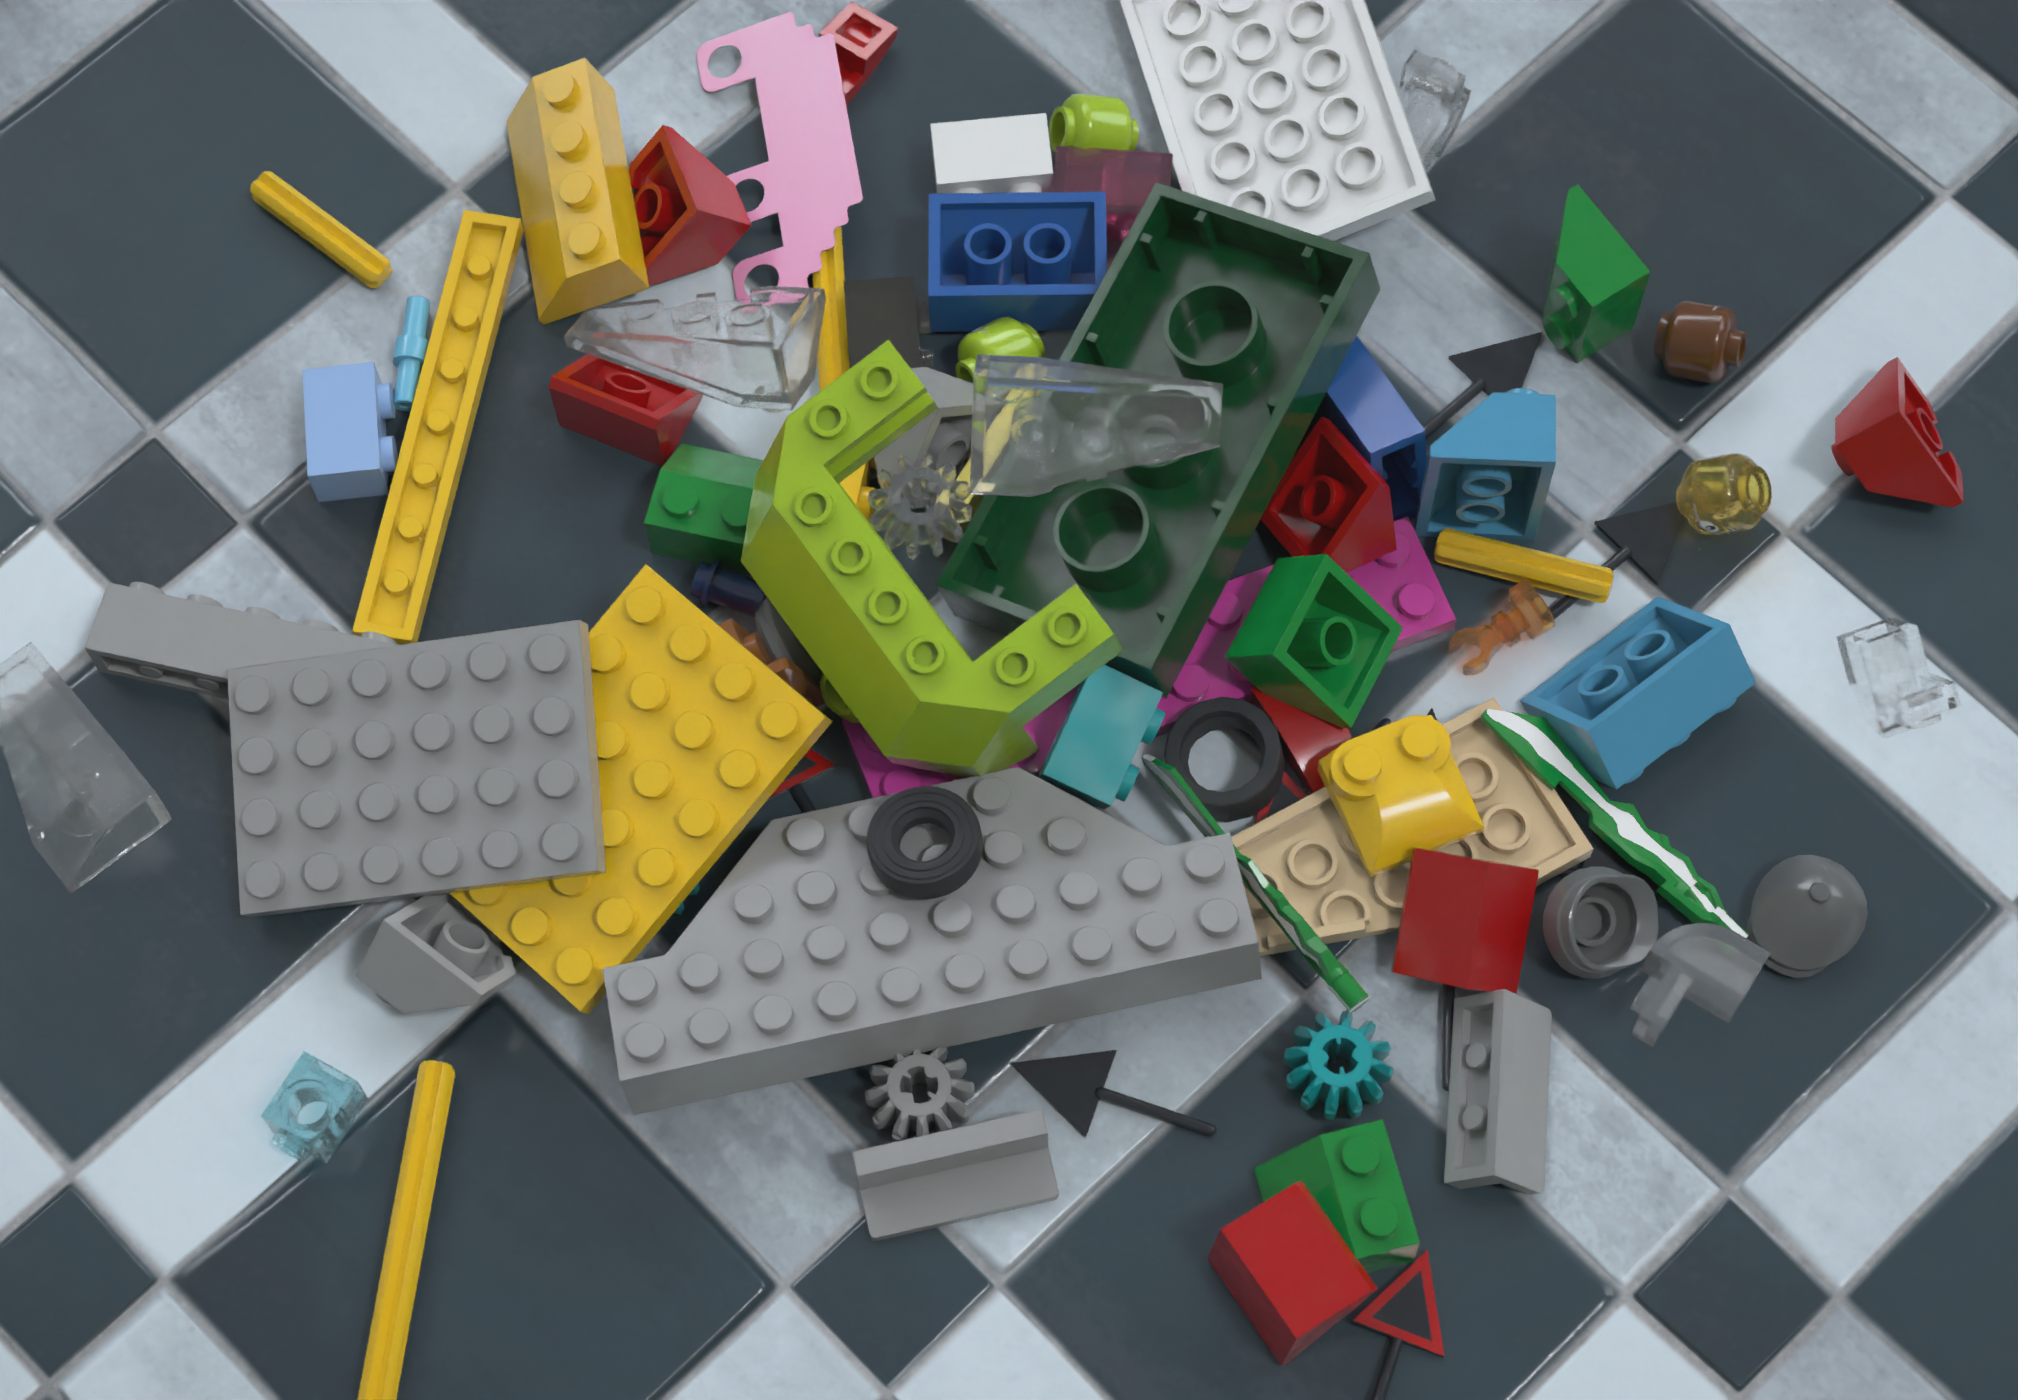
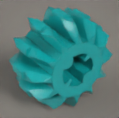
M1348 1010L1342 1011L1338 1025H1332L1329 1017L1321 1011L1315 1016V1031L1305 1026H1298L1293 1036L1298 1046L1287 1048L1283 1060L1285 1064L1294 1068L1286 1077L1288 1089H1306L1300 1102L1304 1110L1314 1107L1319 1100L1324 1102V1118L1328 1121L1335 1118L1338 1105H1344L1347 1113L1354 1119L1361 1116L1363 1109L1362 1100L1378 1105L1383 1097V1091L1379 1084L1390 1082L1393 1074V1068L1387 1063L1382 1062L1389 1056L1391 1050L1389 1042L1381 1040L1370 1042L1376 1029L1373 1021L1363 1023L1358 1030L1352 1028L1353 1016ZM1329 1057H1332L1333 1063L1337 1062L1338 1057L1348 1060L1350 1062L1348 1072L1345 1074L1343 1067H1340L1339 1074L1329 1071L1327 1069Z

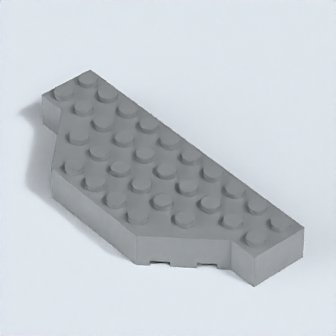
M1019 767L987 773L981 777L973 776L931 785L956 793L971 806L980 823L983 850L975 873L962 887L948 895L934 899H912L893 892L881 882L871 866L867 851V832L874 813L887 799L897 793L771 820L666 955L603 968L619 1081L633 1115L891 1060L897 1053L905 1057L912 1055V1052L918 1049L922 1053L928 1052L937 1047H951L1262 979L1259 942L1231 835L1226 833L1166 846ZM920 824L905 833L900 843V849L911 860L919 862L931 861L944 853L948 847L950 837L940 826Z

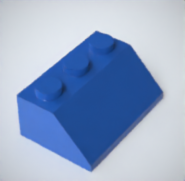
M1106 192L929 194L928 300L931 332L974 331L1001 317H1011L1021 323L1025 322L1036 331L1075 330L1107 273Z

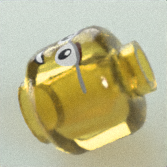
M1738 453L1705 457L1692 462L1683 474L1681 484L1676 492V502L1680 513L1686 517L1689 524L1700 534L1711 536L1744 532L1758 525L1764 512L1768 510L1772 498L1771 484L1765 470L1747 455Z

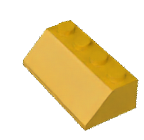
M586 58L533 76L507 119L506 124L538 319L545 325L648 289L649 283L614 88Z

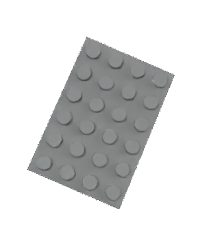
M573 620L227 669L240 915L259 917L606 873L587 623L581 620Z

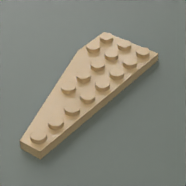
M1493 697L1442 724L1450 737V752L1485 828L1481 833L1436 851L1538 869L1537 887L1590 858L1593 847L1555 789L1551 790L1482 722L1481 715L1486 709L1503 711ZM1326 787L1231 837L1237 850L1254 861L1267 881L1277 891L1284 894L1288 902L1305 919L1325 944L1398 931L1411 861L1369 878ZM1244 886L1259 942L1260 956L1297 950L1281 928Z

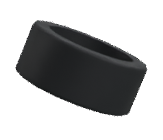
M1218 697L1201 701L1182 713L1168 732L1164 751L1165 763L1175 767L1215 821L1231 822L1251 817L1269 805L1281 787L1285 761L1277 728L1263 710L1246 700ZM1223 728L1243 730L1254 738L1260 748L1261 762L1255 777L1241 788L1225 792L1207 790L1200 786L1190 774L1188 764L1190 750L1195 742L1210 731Z

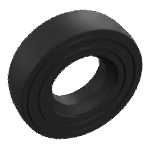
M914 787L893 795L874 813L867 832L868 856L877 877L893 892L912 899H934L956 891L972 877L981 860L983 837L975 812L962 797L940 787ZM920 824L940 826L950 837L948 847L942 855L934 860L926 862L911 860L900 849L901 840L908 830Z

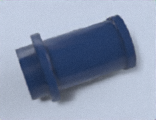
M714 560L712 564L701 562L693 579L691 596L699 598L701 606L708 607L710 603H714L753 616L755 619L756 611L767 597L755 580L722 568V561Z

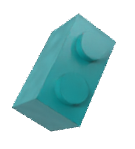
M1103 665L1080 683L1037 777L1103 810L1110 807L1115 798L1124 802L1140 768L1131 764L1140 742L1151 745L1164 719L1166 712L1156 708L1163 692Z

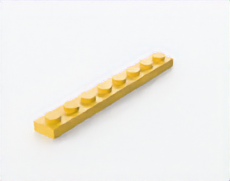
M468 210L463 212L352 632L356 636H361L364 632H376L392 638L398 645L418 642L524 231L521 218Z

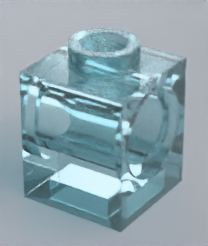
M303 1051L261 1117L275 1134L271 1142L280 1150L300 1161H304L309 1153L319 1160L328 1163L365 1106L368 1097L357 1080ZM316 1101L326 1103V1110L318 1121L311 1124L298 1123V1115L307 1104Z

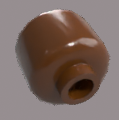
M1682 301L1674 308L1672 313L1664 312L1662 314L1655 336L1654 355L1655 358L1662 359L1665 371L1671 376L1718 383L1728 373L1730 366H1741L1746 351L1747 333L1738 331L1735 313L1729 308Z

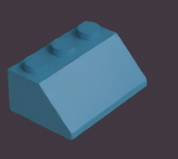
M1527 388L1511 389L1505 393L1493 392L1430 446L1414 524L1417 536L1438 537L1442 529L1450 528L1494 540L1535 541L1556 465V395L1539 394L1535 390Z
M1656 597L1522 698L1520 702L1529 715L1545 717L1593 779L1617 790L1623 784L1636 780L1643 773L1644 768L1669 749L1683 744L1690 737L1691 732L1716 713L1730 708L1736 702L1737 697L1753 686L1756 681L1730 624L1664 598Z

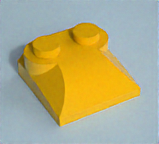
M1432 715L1408 716L1350 739L1318 762L1317 771L1369 878L1411 861L1413 847L1436 851L1484 831V824L1450 752L1451 741L1449 734L1444 726L1435 720Z

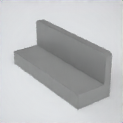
M1506 989L1454 998L1444 1183L1458 1189L1501 1183L1529 1195L1539 1194L1544 1190L1552 1013L1550 1009Z
M1042 1109L852 1152L870 1237L874 1241L1056 1200L1059 1196L1048 1148V1131Z

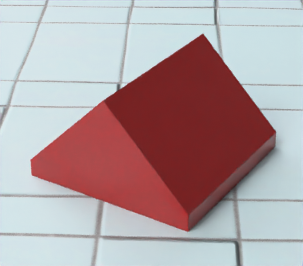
M602 347L594 349L552 375L549 383V391L560 426L661 467L672 456L704 393V388Z
M1321 416L1288 465L1261 520L1292 557L1327 554L1347 573L1397 550L1390 488L1332 421Z
M1413 847L1391 972L1464 989L1488 992L1506 989L1517 994L1539 870Z
M1302 1181L1294 1183L1221 1228L1207 1257L1214 1270L1281 1366L1288 1364L1378 1289Z

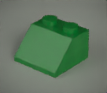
M1578 184L1569 189L1554 246L1542 316L1543 328L1549 340L1557 348H1565L1576 363H1579L1634 329L1651 272Z
M682 443L659 471L644 521L651 554L698 564L701 562L712 564L714 560L722 561V568L750 574L741 563L754 479L763 460Z
M1327 554L1277 558L1224 658L1263 694L1341 728H1352L1403 627Z
M1383 1119L1321 1134L1254 1168L1253 1172L1262 1203L1294 1183L1302 1181L1367 1274L1414 1262L1420 1241Z

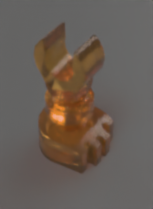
M1527 579L1509 589L1510 612L1508 614L1501 610L1491 616L1492 624H1485L1475 628H1464L1452 636L1449 642V655L1467 644L1476 645L1481 650L1479 656L1463 665L1464 675H1476L1483 672L1488 667L1494 654L1504 644L1512 647L1521 641V633L1525 632L1530 639L1535 640L1555 627V621L1549 608Z

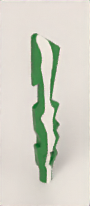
M1486 709L1482 713V722L1551 790L1559 783L1590 814L1589 828L1630 865L1649 876L1659 887L1656 891L1696 926L1710 931L1731 952L1749 936L1727 913L1728 911L1723 907L1716 888L1698 876L1690 858L1672 848L1668 836L1648 829L1634 804L1610 801L1545 717Z
M1149 754L1141 758L1147 769L1205 838L1207 836L1212 837L1225 834L1175 767ZM1234 846L1244 886L1281 928L1295 948L1321 976L1328 990L1334 993L1345 1008L1352 1013L1362 1007L1368 1001L1369 995L1350 974V970L1336 959L1317 933L1288 902L1284 894L1277 891L1267 881L1254 861L1242 855Z

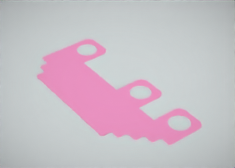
M788 12L707 41L697 51L700 81L704 90L716 92L755 78L769 161L730 174L727 177L734 182L735 186L746 179L758 180L763 185L764 198L761 204L753 211L747 212L750 222L778 213L783 247L747 258L735 266L733 281L737 305L744 313H753L806 295L809 292L807 277L809 274L820 271L822 268L821 252L833 248L835 245V228L847 224L849 221L848 207L863 200L834 35L829 33L817 38L814 35L813 25L807 24L797 27L794 14ZM725 45L735 46L739 49L742 57L737 71L726 78H717L711 75L708 69V61L712 53ZM767 264L773 266L779 274V282L774 292L762 299L750 297L744 287L748 273L759 265Z

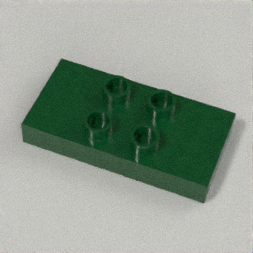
M1156 182L936 584L954 616L1007 636L1073 585L1077 584L1113 631L1124 649L1105 665L1163 692L1161 697L1166 699L1380 291L1370 253Z

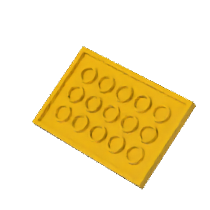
M646 564L589 632L606 873L450 893L580 1012L588 1015L606 995L603 968L630 963L635 960L833 722Z

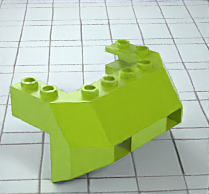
M888 339L786 417L755 475L741 563L880 751L891 763L967 778L973 776L981 777L987 773L1005 770L1039 751L1040 748L1023 726L1124 649L1113 631L1077 584H1075L976 660H972L840 484L841 481L938 409L925 386Z

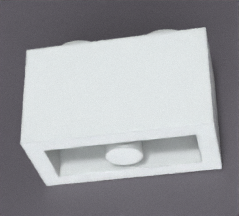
M1046 113L930 124L937 194L1053 192V166Z

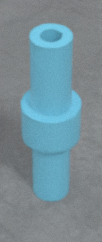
M410 296L407 298L403 332L395 340L393 364L398 368L393 403L395 408L402 411H411L429 341L426 339L430 301L422 296Z

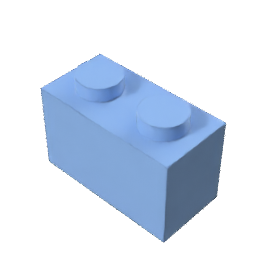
M374 362L302 369L307 477L318 502L388 495L390 491L389 472H395L398 460L394 436H386V419L395 418L394 394L391 383H381Z

